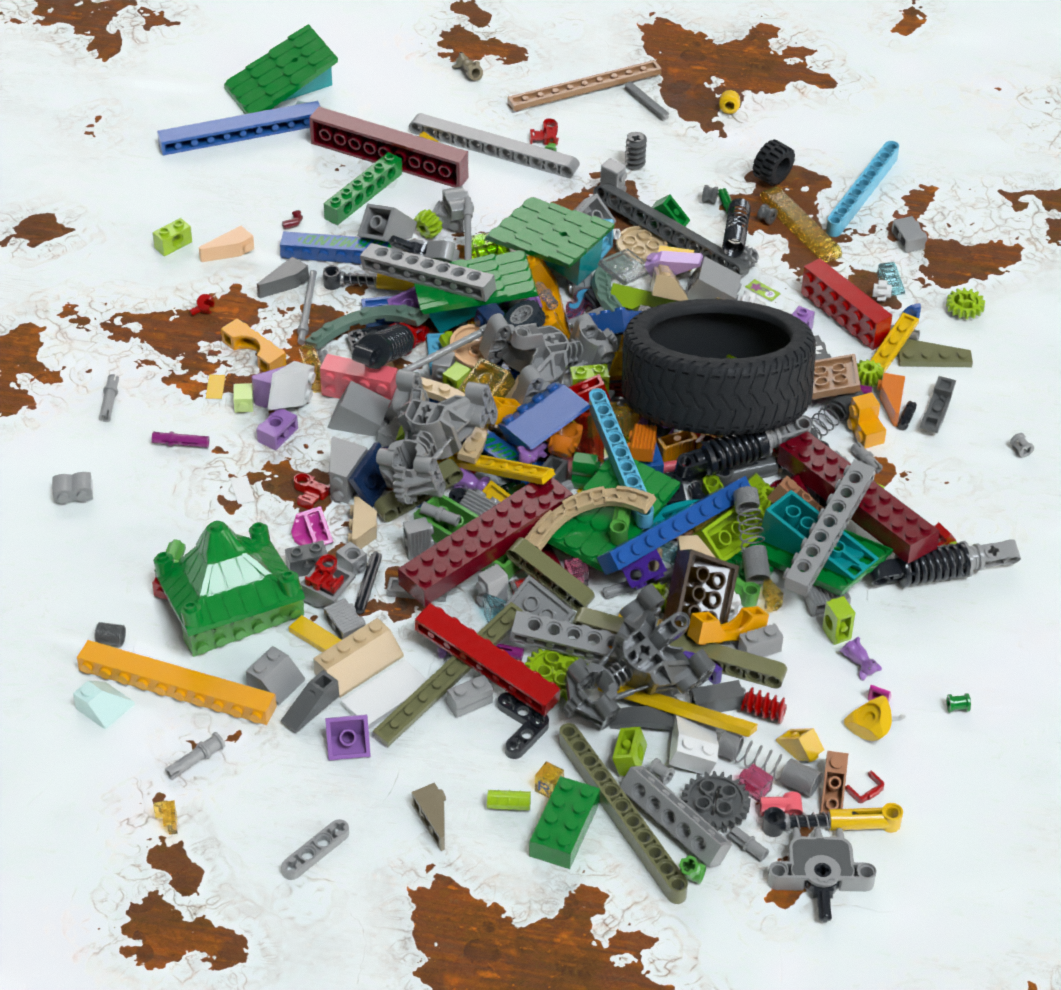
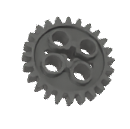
M713 771L711 776L707 772L704 773V777L697 774L696 780L691 778L689 784H685V788L682 790L681 799L717 831H719V828H722L727 832V826L734 828L736 823L741 825L742 819H747V813L750 811L751 798H749V791H745V784L739 785L740 779L733 781L732 775H729L727 778L724 777V772L720 776H717L715 771ZM717 788H721L719 792V798L717 799L715 813L712 816V805L715 801Z

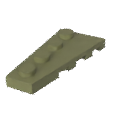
M907 339L898 353L900 367L972 368L973 365L971 350Z

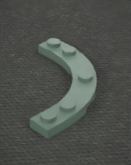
M623 256L603 261L592 277V288L598 302L604 310H611V312L615 311L614 308L623 307L615 295H611V279L617 275L631 272L634 267Z
M407 305L363 307L358 311L325 323L322 328L313 332L305 340L307 347L319 350L338 335L350 330L352 325L360 324L361 326L385 318L386 321L402 322L418 327L430 316L429 314H423L419 308Z

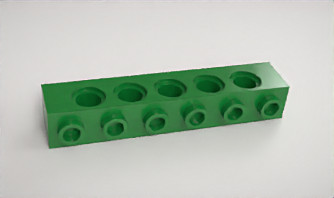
M388 152L323 203L324 219L337 226L402 175V158Z

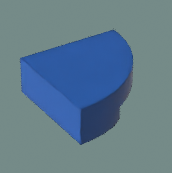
M912 304L905 308L903 312L920 318L921 304Z

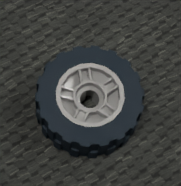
M529 299L516 303L504 317L507 323L514 325V327L536 323L537 327L543 326L546 319L545 313L538 302Z

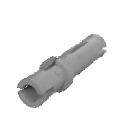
M115 374L108 375L107 384L103 389L104 397L99 414L101 421L104 416L103 422L111 420L114 400L118 394L119 377L116 376L114 380Z

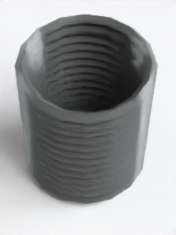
M98 622L94 635L95 642L121 647L125 641L126 627L121 624Z

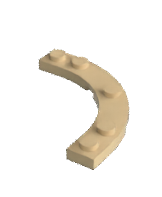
M421 378L423 388L431 399L441 402L454 395L465 396V393L448 384ZM487 423L483 428H474V431L466 438L458 452L457 459L476 464L486 444Z
M602 486L588 489L563 500V504L553 511L549 510L534 525L525 539L539 550H542L552 535L564 523L580 513L598 507L619 506L646 514L656 501V497L654 494L626 486L608 489Z

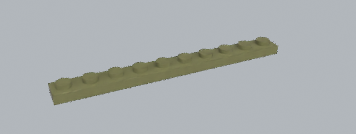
M510 602L477 634L484 639H489L496 646L512 631L516 611L523 610ZM452 656L372 731L373 736L389 747L447 692V689L452 688L472 668Z

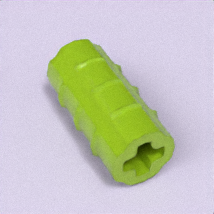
M510 789L488 790L487 809L530 811L531 791H511Z

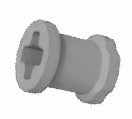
M1018 433L1011 438L1010 444L1012 447H1016L1021 457H1027L1034 451V445L1025 439L1026 436L1023 433Z
M655 758L647 768L664 785L668 784L675 774V769L668 768L658 758Z

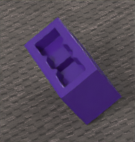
M657 549L623 567L622 571L630 587H635L638 590L647 585L646 581L652 578L655 581L665 576L663 572L667 571ZM652 560H656L659 564L656 571L648 569V563ZM634 569H638L641 572V577L638 580L630 578V573Z

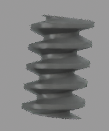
M631 132L627 135L625 165L629 169H640L646 163L647 137L641 132Z

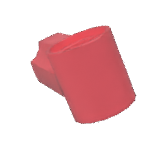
M787 792L783 797H760L761 816H764V812L770 807H778L784 813L790 815L793 813L801 815L803 813L802 799L798 792Z

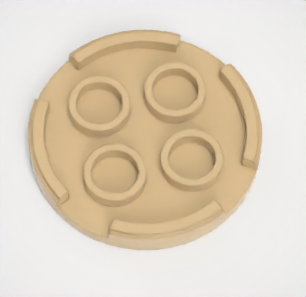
M632 226L621 231L620 238L616 240L618 254L627 261L645 264L647 256L654 252L657 253L659 246L668 245L665 239L646 228H642V226Z

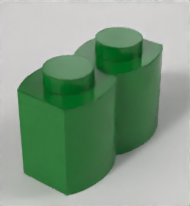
M575 452L572 462L571 480L574 488L584 489V486L598 472L601 467L598 455Z

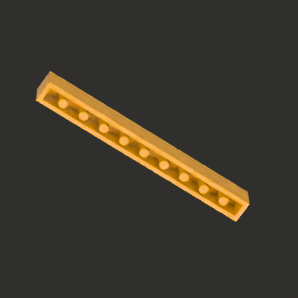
M87 640L77 656L79 671L86 674H93L103 679L131 685L141 690L155 692L162 696L165 695L199 707L213 709L216 712L230 714L254 723L267 725L277 707L276 695L274 693L91 640Z

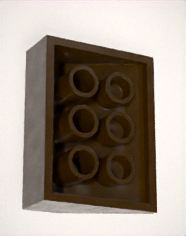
M692 549L678 550L663 621L677 612L686 613L690 619L692 613L710 612L720 620V624L727 623L739 566ZM674 621L677 627H684L682 621Z

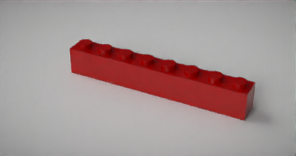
M429 603L415 618V630L481 675H485L487 679L544 717L560 700V688L554 682H549L539 672L531 670L522 661L511 657L504 649H499L493 645L489 639H484L478 635L474 629L461 624L457 618L449 616L442 608Z

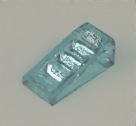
M895 262L880 263L877 269L879 279L888 280L887 284L896 287L892 288L891 296L905 294Z

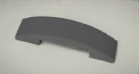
M938 376L929 406L921 421L920 429L935 433L939 432L957 380Z
M649 706L620 708L616 720L611 723L610 729L620 730V728L635 726L673 730L674 714Z

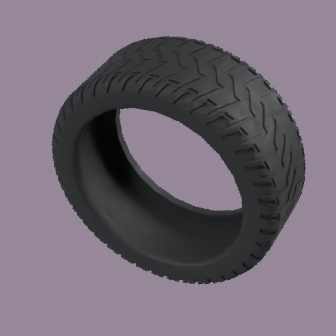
M694 299L661 304L644 310L633 317L624 331L621 390L626 403L635 413L647 420H651V422L662 424V426L711 435H741L777 429L799 419L811 404L816 340L810 327L801 319L780 309L762 304L729 299Z

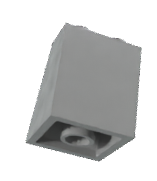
M367 203L357 236L386 242L389 241L392 235L402 239H410L413 237L417 222L395 207Z
M704 257L701 266L696 268L690 276L685 292L688 300H737V293L742 286L740 283L742 276Z
M350 381L335 407L327 428L374 437L379 428L386 423L383 419H386L388 416V406L391 400Z
M334 436L331 438L329 466L331 498L348 504L356 493L348 479L368 451L365 446Z

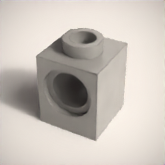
M351 541L336 551L337 565L355 575L364 571L367 567V553Z

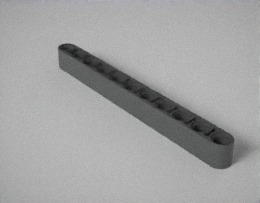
M608 183L594 188L593 195L597 193L606 206L678 248L694 250V253H701L703 255L702 260L704 257H707L742 277L749 273V265L746 261L739 257L727 256L720 246L616 186Z

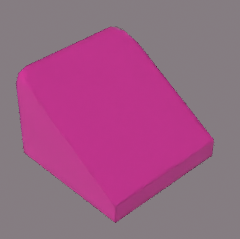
M870 685L868 700L883 695L888 699V702L892 697L891 691Z

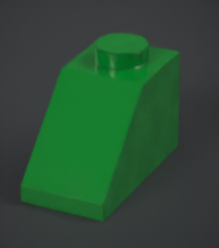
M671 194L657 200L652 206L655 210L685 227L690 222L689 217Z

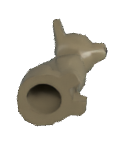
M459 52L456 64L452 68H464L468 78L480 80L483 76L480 62L469 60L463 52Z

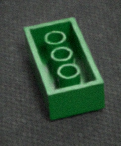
M560 776L529 841V857L570 869L600 804V788Z

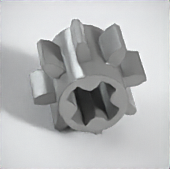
M748 246L745 247L744 253L738 256L748 263L749 268L754 267L759 259L758 252L752 247L748 248Z

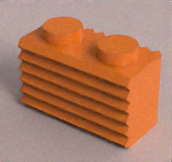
M636 423L634 430H630L627 445L633 459L653 462L657 441V426L652 424L650 426L648 424L638 425Z

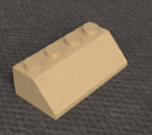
M661 264L658 267L654 266L650 283L652 295L677 301L688 300L685 290L669 266Z
M376 618L314 657V673L318 675L324 670L336 678L339 684V698L403 658L404 654L391 630L381 620Z

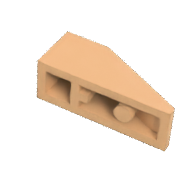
M239 226L200 246V261L207 262L242 256L254 250V237L244 227Z

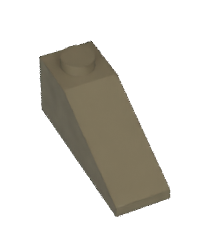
M434 782L411 792L412 806L440 851L445 850L444 801H446L444 791L438 789Z

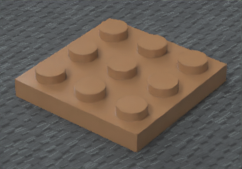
M855 354L815 360L812 400L861 391Z

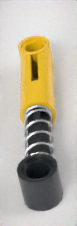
M334 265L326 266L323 269L324 287L328 290H336L341 285H346L347 283L351 285L359 284L360 286L363 284L367 286L375 285L377 289L406 291L415 287L412 282L378 273L376 275L374 273L372 275H366V273L362 275L358 274V272L356 274H350V272L346 274Z
M887 803L883 807L829 809L827 814L825 812L821 814L813 812L811 815H806L803 812L801 815H796L795 813L790 815L784 813L778 807H770L764 812L762 830L769 837H778L783 831L791 830V828L795 827L799 829L801 827H808L810 829V827L820 828L823 826H827L830 831H836L837 828H842L843 830L883 829L886 832L894 833L901 827L903 809L896 803Z

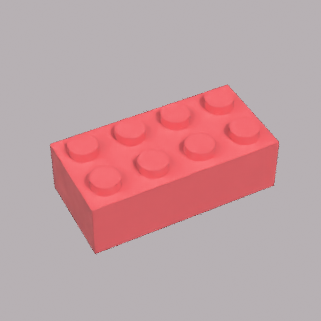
M327 354L320 367L321 392L323 396L340 399L350 381H353L392 401L397 387L396 374L398 369L385 365L378 369H372L350 358Z

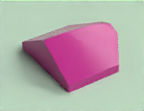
M321 506L296 514L291 530L295 543L305 545L323 540L324 545H328L334 542Z

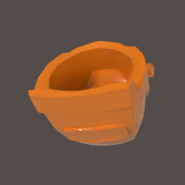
M570 422L545 441L548 442V452L558 457L571 458L580 443L583 425Z

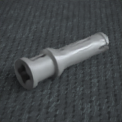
M214 732L206 741L197 743L194 750L165 768L167 776L173 780L203 758L208 759L218 749L225 748L226 745L223 738L217 732Z

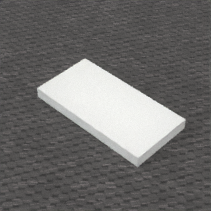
M404 659L342 700L341 704L352 716L367 714L368 728L370 729L388 717L428 679Z

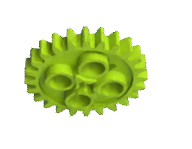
M538 648L537 653L532 652L531 657H527L525 665L531 670L539 672L549 682H554L560 688V699L563 697L567 701L566 685L564 682L566 671H568V667L580 658L546 649L543 651L541 648Z

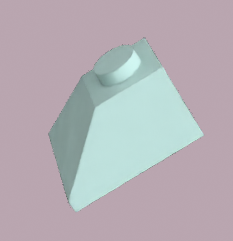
M87 681L73 693L76 709L104 729H107L135 705L133 700L104 681Z

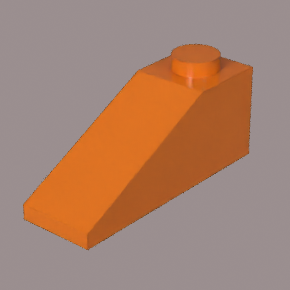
M883 373V379L878 381L877 390L880 391L879 398L893 426L897 427L905 376Z

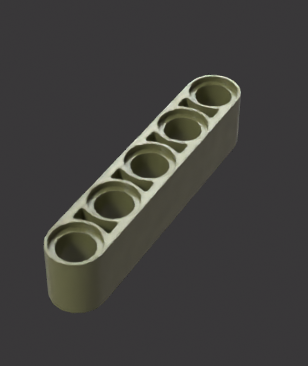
M452 459L444 460L438 464L446 484L445 490L463 478L462 470ZM391 491L375 502L374 509L385 522H391L433 496L417 495L416 502L405 504L397 501L398 498L395 497L396 492Z
M519 537L506 551L509 560L531 577H534L536 581L577 611L580 607H587L595 598L594 592L525 538Z

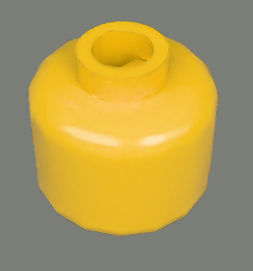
M733 90L723 92L719 99L720 109L727 114L737 112L740 107V96Z

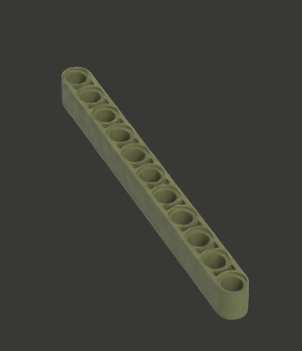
M580 607L571 624L587 625L592 629L607 630L612 634H617L624 619L587 607ZM682 635L669 644L674 647H682V652L696 653L704 649L711 660L723 669L722 674L770 688H780L788 670L787 666L780 661L715 643L698 645L687 635Z
M572 723L561 725L559 729V745L586 784L600 788V804L667 899L674 904L683 903L687 898L688 881L578 727Z

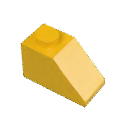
M814 728L789 729L776 738L777 743L798 761L812 762L825 750Z

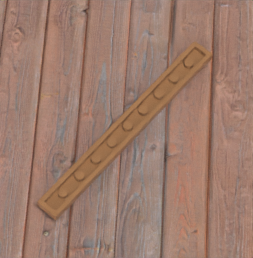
M655 60L508 96L507 102L513 111L624 84L629 81L653 77L661 74V67Z

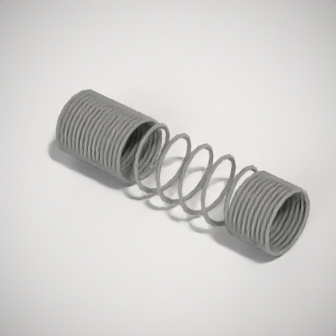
M745 486L736 489L733 493L735 511L739 514L737 516V521L740 523L738 530L741 532L739 538L743 541L740 545L743 550L741 554L745 581L754 582L759 585L766 583L771 577L766 546L755 545L746 549L742 546L744 542L756 544L765 540L763 536H753L745 540L741 538L742 533L755 535L764 530L762 527L757 526L747 528L744 531L740 530L741 524L751 526L762 522V519L757 517L749 518L742 522L739 521L740 515L747 517L756 516L761 512L758 509L760 507L758 489ZM755 510H758V511H759L758 513L752 514V515L742 514V513L752 512V511H755ZM752 519L760 520V522L754 524L744 523ZM755 528L762 529L761 531L755 533L745 532L747 530ZM752 538H763L761 541L747 542V540Z
M725 730L718 741V754L720 756H724L732 761L735 760L736 763L744 759L745 767H750L754 763L755 772H759L764 767L765 776H769L774 772L775 781L780 780V783L794 790L796 789L809 797L815 793L819 786L822 773L792 758L786 763L780 778L776 779V769L781 761L782 754L779 755L773 770L767 775L766 765L772 754V749L769 751L763 766L756 770V761L763 748L762 745H760L752 763L746 765V757L753 744V740L750 741L745 755L739 761L736 758L744 744L743 736Z

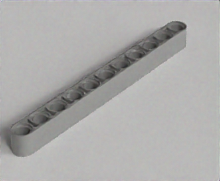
M418 113L409 124L410 131L416 135L426 132L436 140L565 178H571L580 166L579 160L574 156L423 113Z

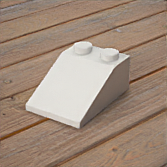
M293 361L272 374L268 409L274 410L302 406L309 402L313 396L311 388L316 376L314 373L315 366Z
M674 714L669 765L703 775L705 772L710 774L718 758L719 744L716 728Z

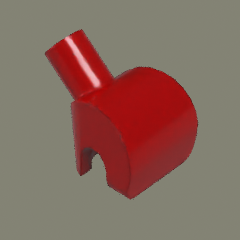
M209 294L200 295L197 298V306L190 309L192 316L200 312L211 314L212 311L209 308L215 305L213 297Z

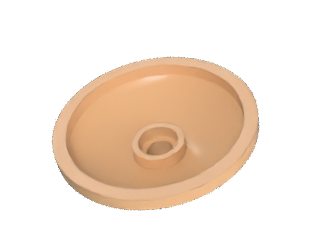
M468 324L458 328L452 334L450 344L479 330V327L476 324ZM483 336L452 351L455 352V359L470 368L484 369L495 365L488 364L479 350Z

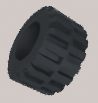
M776 139L770 140L768 143L766 142L754 159L752 167L754 176L771 186L780 184L793 167L795 151Z

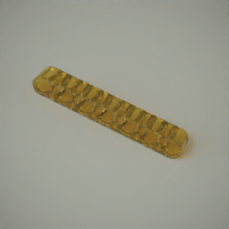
M775 186L761 192L763 204L769 205V208L777 209V218L818 258L829 263L842 257L840 246L780 187Z

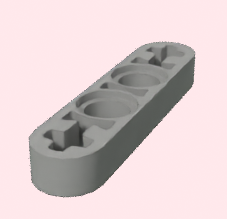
M341 819L331 822L287 857L281 865L284 878L288 880L299 878L349 837L348 823ZM321 840L330 842L327 846L318 845V842ZM307 852L314 855L310 859L302 858V855Z

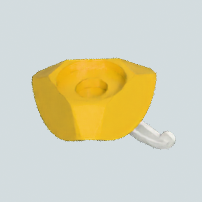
M882 695L852 711L844 719V724L858 737L868 741H876L883 738L889 732L892 721L903 720L906 718V715H892L888 699Z

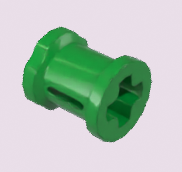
M969 693L961 696L947 694L946 705L948 712L952 713L953 710L969 712L971 710Z

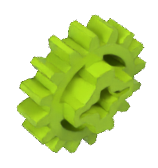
M957 288L956 292L951 291L950 295L947 296L946 307H948V312L953 311V316L959 315V318L964 316L967 320L971 316V318L975 319V315L981 316V312H984V296H978L979 292L974 293L973 289L967 291L966 288H963L961 291Z

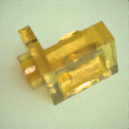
M771 579L763 581L762 596L765 599L764 611L767 614L777 611L783 605L784 593Z
M175 800L154 802L155 818H163V826L168 827L169 835L178 834Z

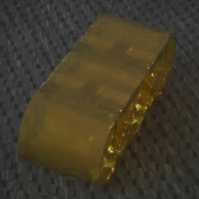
M309 344L302 345L299 348L300 362L315 366L314 373L316 376L311 390L314 393L321 392V363L314 346Z

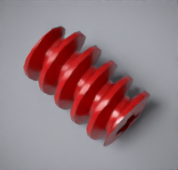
M751 687L746 693L741 706V711H744L747 707V713L751 714L755 711V716H759L762 713L764 719H767L769 715L771 721H775L778 718L779 724L783 722L787 710L784 697L780 702L777 701V695L770 699L769 692L762 697V690L754 694V687Z

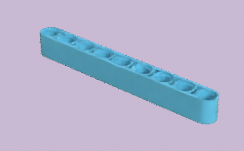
M896 141L885 142L827 218V235L831 237L841 235L895 164L899 152V144Z
M599 388L591 390L589 393V404L591 406L589 411L620 486L632 487L647 492L605 391ZM653 505L646 514L632 510V516L639 528L647 529L652 526Z

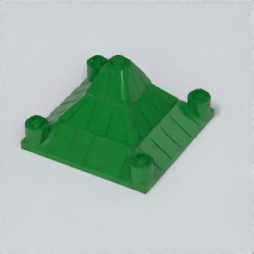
M216 520L207 525L200 535L196 546L180 558L179 562L174 563L173 555L167 552H160L154 557L155 576L188 637L305 599L298 573L289 570L270 540L266 524L261 522L254 523L249 528L250 537L235 534L226 523Z

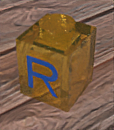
M546 761L535 775V792L550 798L559 777H564V770Z

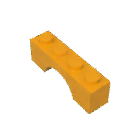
M235 319L221 328L222 342L231 349H251L258 353V368L263 372L286 366L285 351L261 336L259 332L254 331L246 323Z
M759 606L741 608L734 619L725 624H720V620L710 612L692 613L687 635L698 645L714 642L722 643L723 641L731 640L739 641L740 633H747V631H754L755 629L758 630V628L767 626L769 614Z

